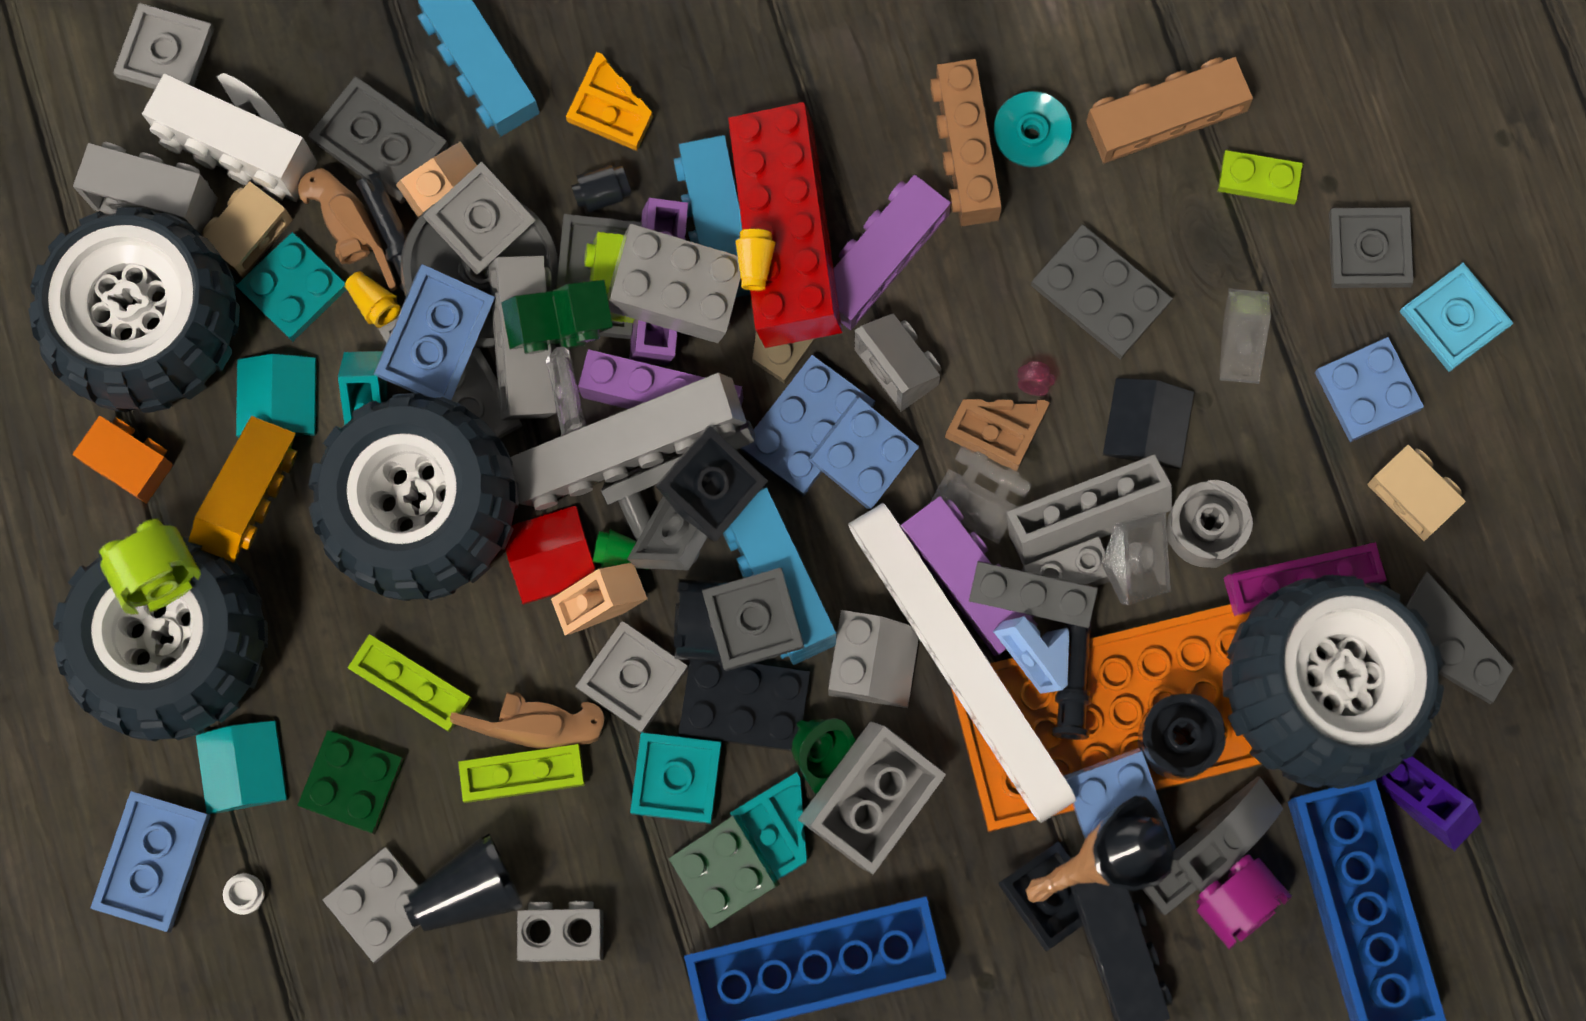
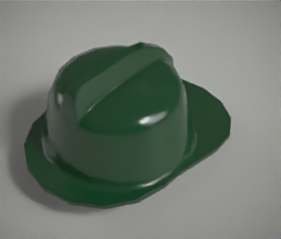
M815 719L809 722L799 720L796 723L799 730L792 741L793 759L799 765L805 779L815 794L819 792L856 742L848 725L840 719Z

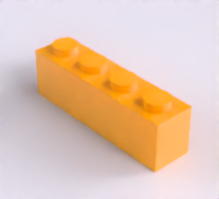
M254 416L250 417L195 516L188 542L202 545L201 550L218 557H223L231 562H235L242 548L249 550L257 532V527L254 526L255 522L262 524L269 511L271 501L267 500L268 497H277L284 481V476L281 475L282 471L289 473L295 462L298 451L292 449L296 433Z

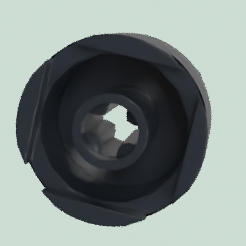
M678 579L677 592H679V603L675 605L674 648L676 650L674 659L722 661L702 591L728 583L727 581Z
M1196 694L1171 695L1157 702L1144 716L1138 731L1137 746L1142 750L1147 765L1157 774L1172 780L1183 781L1191 779L1205 772L1220 758L1225 747L1224 722L1218 709L1207 699ZM1181 729L1187 730L1186 740L1190 745L1186 742L1178 745L1174 741L1176 734L1173 730L1179 732Z

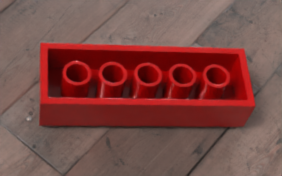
M805 102L729 117L742 230L763 229L772 233V241L776 243L766 281V289L760 291L750 290L755 330L765 348L841 334L842 326L814 126Z

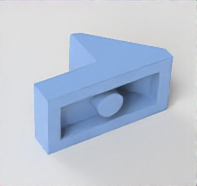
M1024 616L1003 621L993 631L1040 694L1060 691L1068 685L1069 630L1067 628L1049 631L1040 637L1038 628Z

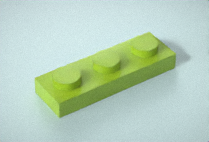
M370 634L347 667L355 674L448 732H451L456 725L450 721L451 713L463 714L472 700L465 693Z
M579 744L458 762L464 803L585 786Z

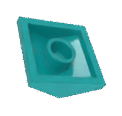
M268 354L238 359L236 436L240 437L251 416L296 433L295 436H316L317 359L315 357Z
M276 721L231 725L196 735L206 813L208 815L288 800Z

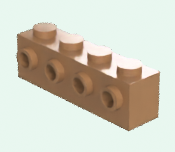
M1220 57L1204 63L1200 70L1187 74V71L1176 72L1168 76L1164 83L1151 87L1150 84L1140 85L1132 89L1128 96L1115 100L1114 97H1107L1099 100L1089 110L1086 123L1104 164L1248 112L1253 97L1236 57L1225 61Z
M976 59L938 64L936 78L930 79L933 102L940 103L941 115L936 116L939 138H946L948 152H943V164L946 176L952 175L954 189H949L952 213L958 212L960 226L999 221L1001 201Z

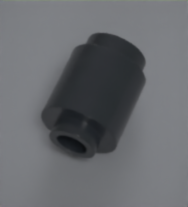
M611 164L577 175L578 183L571 185L578 208L586 206L588 213L623 202V197L632 195L622 165L613 168Z

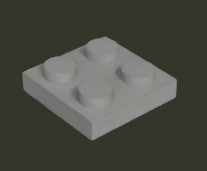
M139 3L113 73L118 79L156 89L163 74H167L194 87L214 28L210 23Z
M480 162L423 215V218L476 274L480 273L536 221L483 162Z
M622 621L580 679L576 688L637 731L643 733L684 676L688 666L680 660L674 659L673 655Z
M387 847L383 848L323 899V902L373 963H377L420 926L412 927L403 905L409 903L407 894L415 889L418 884Z

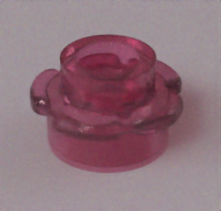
M1031 361L1018 369V387L1030 395H1046L1050 385H1054L1056 381L1055 376L1050 374V368L1042 362Z

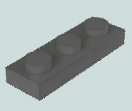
M977 561L969 602L1089 628L1098 588Z

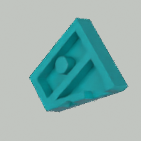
M797 772L730 812L731 816L739 815L778 880L807 863L804 824L798 820L803 813L801 782Z

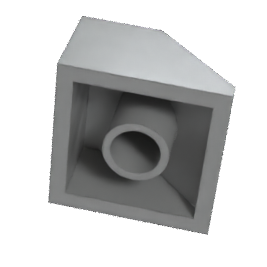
M890 314L864 324L855 330V351L902 412L939 385L940 375L938 372L941 370V367L931 352L926 351L923 353L915 343L918 337L911 325L906 320L900 322L894 314Z
M841 610L828 688L829 696L908 708L919 640L910 625L882 616Z

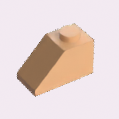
M460 141L400 179L396 186L416 215L420 217L477 165Z
M632 563L597 569L551 600L564 635H570L626 613L647 600V596L635 566Z

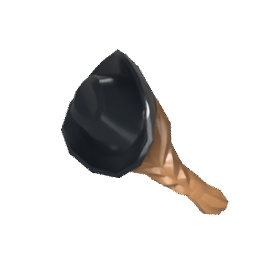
M1134 796L1116 807L1086 837L1078 855L1057 867L1051 874L1033 879L1026 890L1029 901H1045L1053 893L1077 883H1099L1132 891L1158 885L1172 873L1174 856L1168 832L1158 811L1149 799L1144 796Z

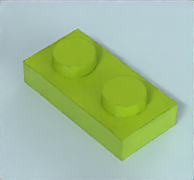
M1225 150L1218 192L1295 204L1303 163Z

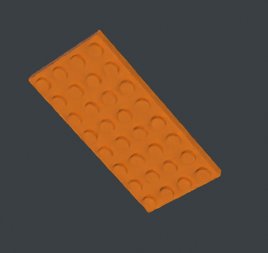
M1231 604L1091 638L1089 643L1087 692L1090 693L1092 701L1087 706L1085 729L1089 731V738L1084 740L1061 739L1052 735V729L1057 727L1058 703L1055 702L1057 691L1040 694L1014 658L990 663L1063 776L1137 749L1138 731L1144 716L1161 699L1176 694H1196L1207 699L1218 709L1224 722L1225 747L1220 758L1213 766L1202 774L1183 781L1165 778L1148 766L1156 791L1262 765L1249 753L1252 747L1243 735L1236 736L1228 719V716L1232 714L1230 700L1223 697V671L1230 665L1227 651L1238 627L1250 615V613L1234 616ZM951 688L988 832L1036 821L1037 819ZM1181 729L1179 732L1173 730L1176 734L1174 741L1178 745L1184 742L1190 745L1186 740L1187 730ZM1069 805L1053 816L1075 811L1073 805Z

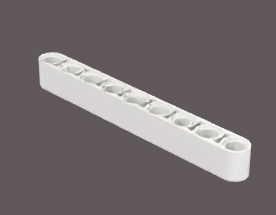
M882 503L848 523L858 545L1035 818L1042 823L1076 802L1075 795L887 506Z

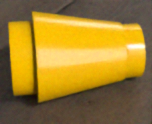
M763 229L741 230L740 239L735 241L740 278L742 280L741 288L751 291L766 289V281L776 243L772 241V233Z
M361 271L352 274L347 279L345 288L349 291L350 296L368 324H374L377 328H380L398 316L400 306L397 304V297Z

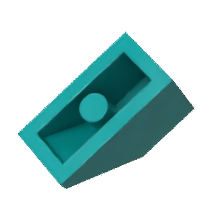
M383 351L344 352L338 373L344 425L353 418L352 411L371 401L376 400L379 403L387 401V381L373 375Z

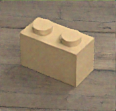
M250 181L244 188L237 189L231 195L227 203L228 207L219 218L211 219L202 232V235L210 240L229 268L242 278H245L293 221L282 205Z
M1407 445L1367 485L1425 541L1466 501L1460 496L1462 492L1458 485L1448 477L1442 478L1432 468L1433 463L1423 451L1417 448L1413 450Z

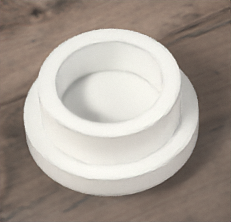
M246 873L237 874L230 878L223 890L225 905L232 912L241 915L256 911L263 903L265 895L261 881L257 877Z

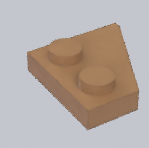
M963 399L946 432L945 438L1017 472L1050 403L1045 400H1037L1036 404H1013V400L985 402L982 399Z

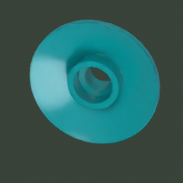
M1024 92L1011 97L1001 106L994 122V137L1000 151L1012 162L1026 167H1040L1058 159L1068 147L1072 133L1071 120L1065 107L1054 97L1041 92ZM1035 129L1039 136L1036 139H1029L1025 136V131Z

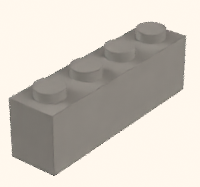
M544 256L497 257L488 266L491 295L495 297L492 303L501 420L548 418L556 414V408L560 406L561 402L560 387L558 384H554L553 368L557 367L558 360L556 346L549 344L548 351L535 354H525L524 348L510 350L501 302L516 295L541 293L550 290L549 267H544Z
M1154 454L1008 511L1009 537L1023 565H1027L1096 537H1099V539L1171 511L1172 487Z

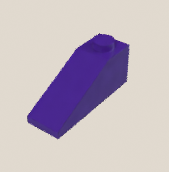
M1414 757L1404 759L1394 771L1376 779L1377 786L1424 829L1453 851L1482 822L1474 801Z

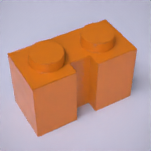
M99 415L72 455L147 504L173 467V464L164 457L167 450L148 437L144 443L140 442L132 436L135 429L117 417L112 422H109Z

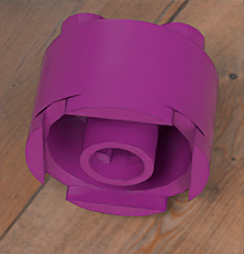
M1249 854L1230 869L1231 873L1228 875L1229 880L1221 885L1216 880L1199 894V899L1196 901L1199 905V908L1196 910L1197 913L1229 950L1237 942L1234 936L1242 942L1276 913L1274 909L1281 902L1285 905L1292 898V895L1260 858L1254 860Z

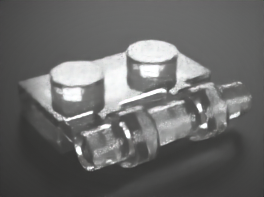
M962 446L955 460L968 467L964 476L949 469L930 503L939 496H941L944 502L950 499L964 517L960 521L961 524L999 544L1008 528L1007 512L1018 508L1016 505L1006 501L1010 491H1013L1025 498L1032 484L1018 477L1020 473L1010 467L1008 470H1005L987 460V455L979 451L974 453ZM979 474L999 484L995 493L974 483Z

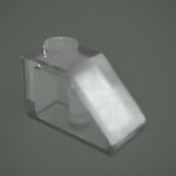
M1229 289L1223 321L1220 380L1259 384L1271 319L1268 292Z

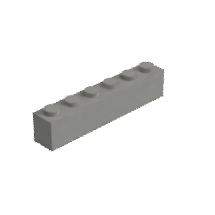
M716 373L512 456V470L515 481L518 483L519 504L534 507L535 510L548 509L558 504L557 498L570 494V496L586 494L593 490L592 484L605 480V482L621 480L628 476L627 470L632 468L656 466L664 461L663 456L675 451L677 454H684L707 426H711L723 438L736 433L735 427L745 424L746 419L732 378Z

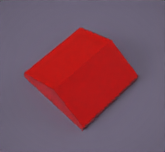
M576 505L511 525L514 530L505 550L523 605L560 594L596 571Z

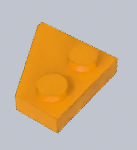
M596 52L570 106L566 119L571 124L637 151L653 119V114L646 104L632 92L627 82L622 77H619L611 68L606 58L601 53Z

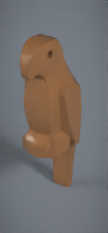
M320 168L306 173L299 182L298 194L305 204H308L310 200L320 202L325 224L337 241L335 255L340 260V263H354L368 257L370 250H373L388 287L392 291L397 290L398 287L389 261L385 257V250L362 202L329 171Z
M508 692L500 712L499 722H488L455 712L451 713L450 721L453 724L490 737L536 749H547L575 744H591L598 741L604 725V714L600 707L594 703L583 702L581 704L582 710L572 715L548 703L525 702L520 693Z

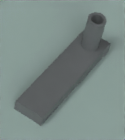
M746 421L745 424L735 427L736 433L724 438L737 450L755 441V432L750 421ZM674 452L663 457L664 461L656 466L649 468L639 467L628 472V476L621 480L604 483L601 492L607 505L616 501L619 502L636 541H638L651 518L640 491L658 484L683 454Z

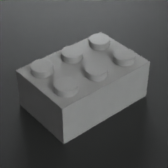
M103 142L102 147L88 143L73 187L93 210L113 214L116 213L117 208L143 207L150 209L153 214L158 213L162 215L163 212L171 214L191 224L202 235L205 226L211 219L217 196L209 187V183L199 174L200 171L197 168L184 163H177L176 167L162 163L163 160L159 157L143 152L140 153L139 157L125 153L126 150L108 142Z
M630 224L623 236L607 295L610 312L719 343L727 332L740 282L738 256Z
M870 721L798 820L857 866L874 874L946 774L885 726Z

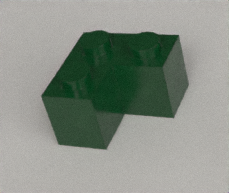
M605 280L566 284L554 291L516 295L501 302L509 349L524 348L525 354L548 351V345L561 343V349L585 346L586 342L599 340V333L613 328Z

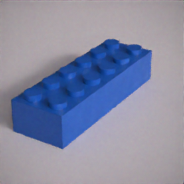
M1376 779L1362 785L1341 789L1330 788L1298 796L1288 801L1350 1021H1446Z
M927 897L684 956L699 1021H779L946 979Z

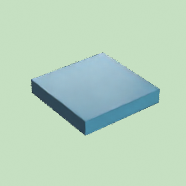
M1464 262L1400 310V313L1448 372H1451L1513 324L1511 319Z

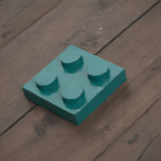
M293 232L236 285L292 342L347 290L345 282Z
M641 733L630 813L632 815L712 824L722 743Z

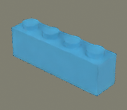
M418 0L422 13L417 17L429 36L435 33L442 43L437 46L440 55L448 67L453 64L456 65L461 73L456 79L468 98L474 95L481 106L476 108V111L487 129L494 126L501 137L540 114L536 100L472 0Z
M725 135L679 144L681 157L674 158L678 182L686 180L688 194L681 195L682 202L688 203L687 218L693 217L696 229L695 231L688 232L690 242L737 255L735 241L740 239L742 222ZM740 278L736 297L750 295V290L741 288L742 280Z

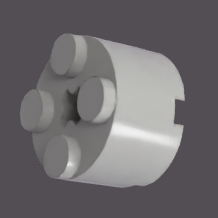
M1208 480L1186 488L1179 495L1168 515L1166 527L1168 543L1179 557L1192 565L1217 568L1227 563L1238 554L1251 534L1253 520L1248 501L1239 489L1220 480ZM1208 517L1215 520L1214 528L1211 531L1204 528V523Z

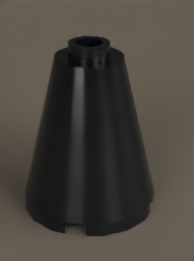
M490 834L481 836L407 894L409 903L403 905L412 927L420 925L424 932L514 912L523 907L512 878Z

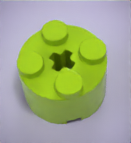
M159 519L144 522L137 528V533L124 540L112 541L100 549V555L103 558L100 564L101 569L123 611L127 614H139L136 607L148 605L150 611H154L171 604L184 596L192 588L189 580L193 576L197 580L201 576L200 570L178 529L174 526L162 525Z

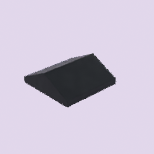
M1116 378L1102 455L1139 461L1155 454L1161 466L1181 469L1194 392L1158 380Z
M707 426L659 481L656 487L678 515L710 539L717 541L767 483V480L711 426Z
M1059 841L998 883L1046 952L1083 926L1070 886L1053 893L1045 901L1030 902L1026 893L1033 879L1051 874L1057 867L1071 859Z

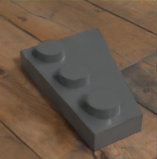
M1426 572L1405 607L1418 610L1429 625L1425 628V631L1432 645H1439L1444 666L1438 671V674L1488 704H1492L1513 667L1434 578Z

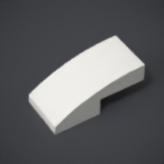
M225 73L217 76L236 107L253 115L258 113L262 119L286 129L275 111L249 86Z

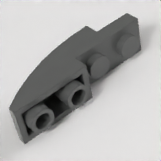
M1257 776L1196 825L1195 828L1198 831L1173 851L1172 873L1158 885L1143 888L1160 913L1163 915L1168 914L1196 890L1203 892L1235 865L1275 822L1283 807L1263 780Z

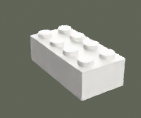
M163 74L142 113L151 126L149 130L160 138L159 143L166 149L180 154L182 150L194 155L193 159L209 169L214 170L217 165L228 170L227 175L230 178L244 185H247L249 181L262 186L261 190L278 201H282L286 197L297 202L299 198L298 185L301 178L306 173L314 170L317 164L303 137L167 74Z

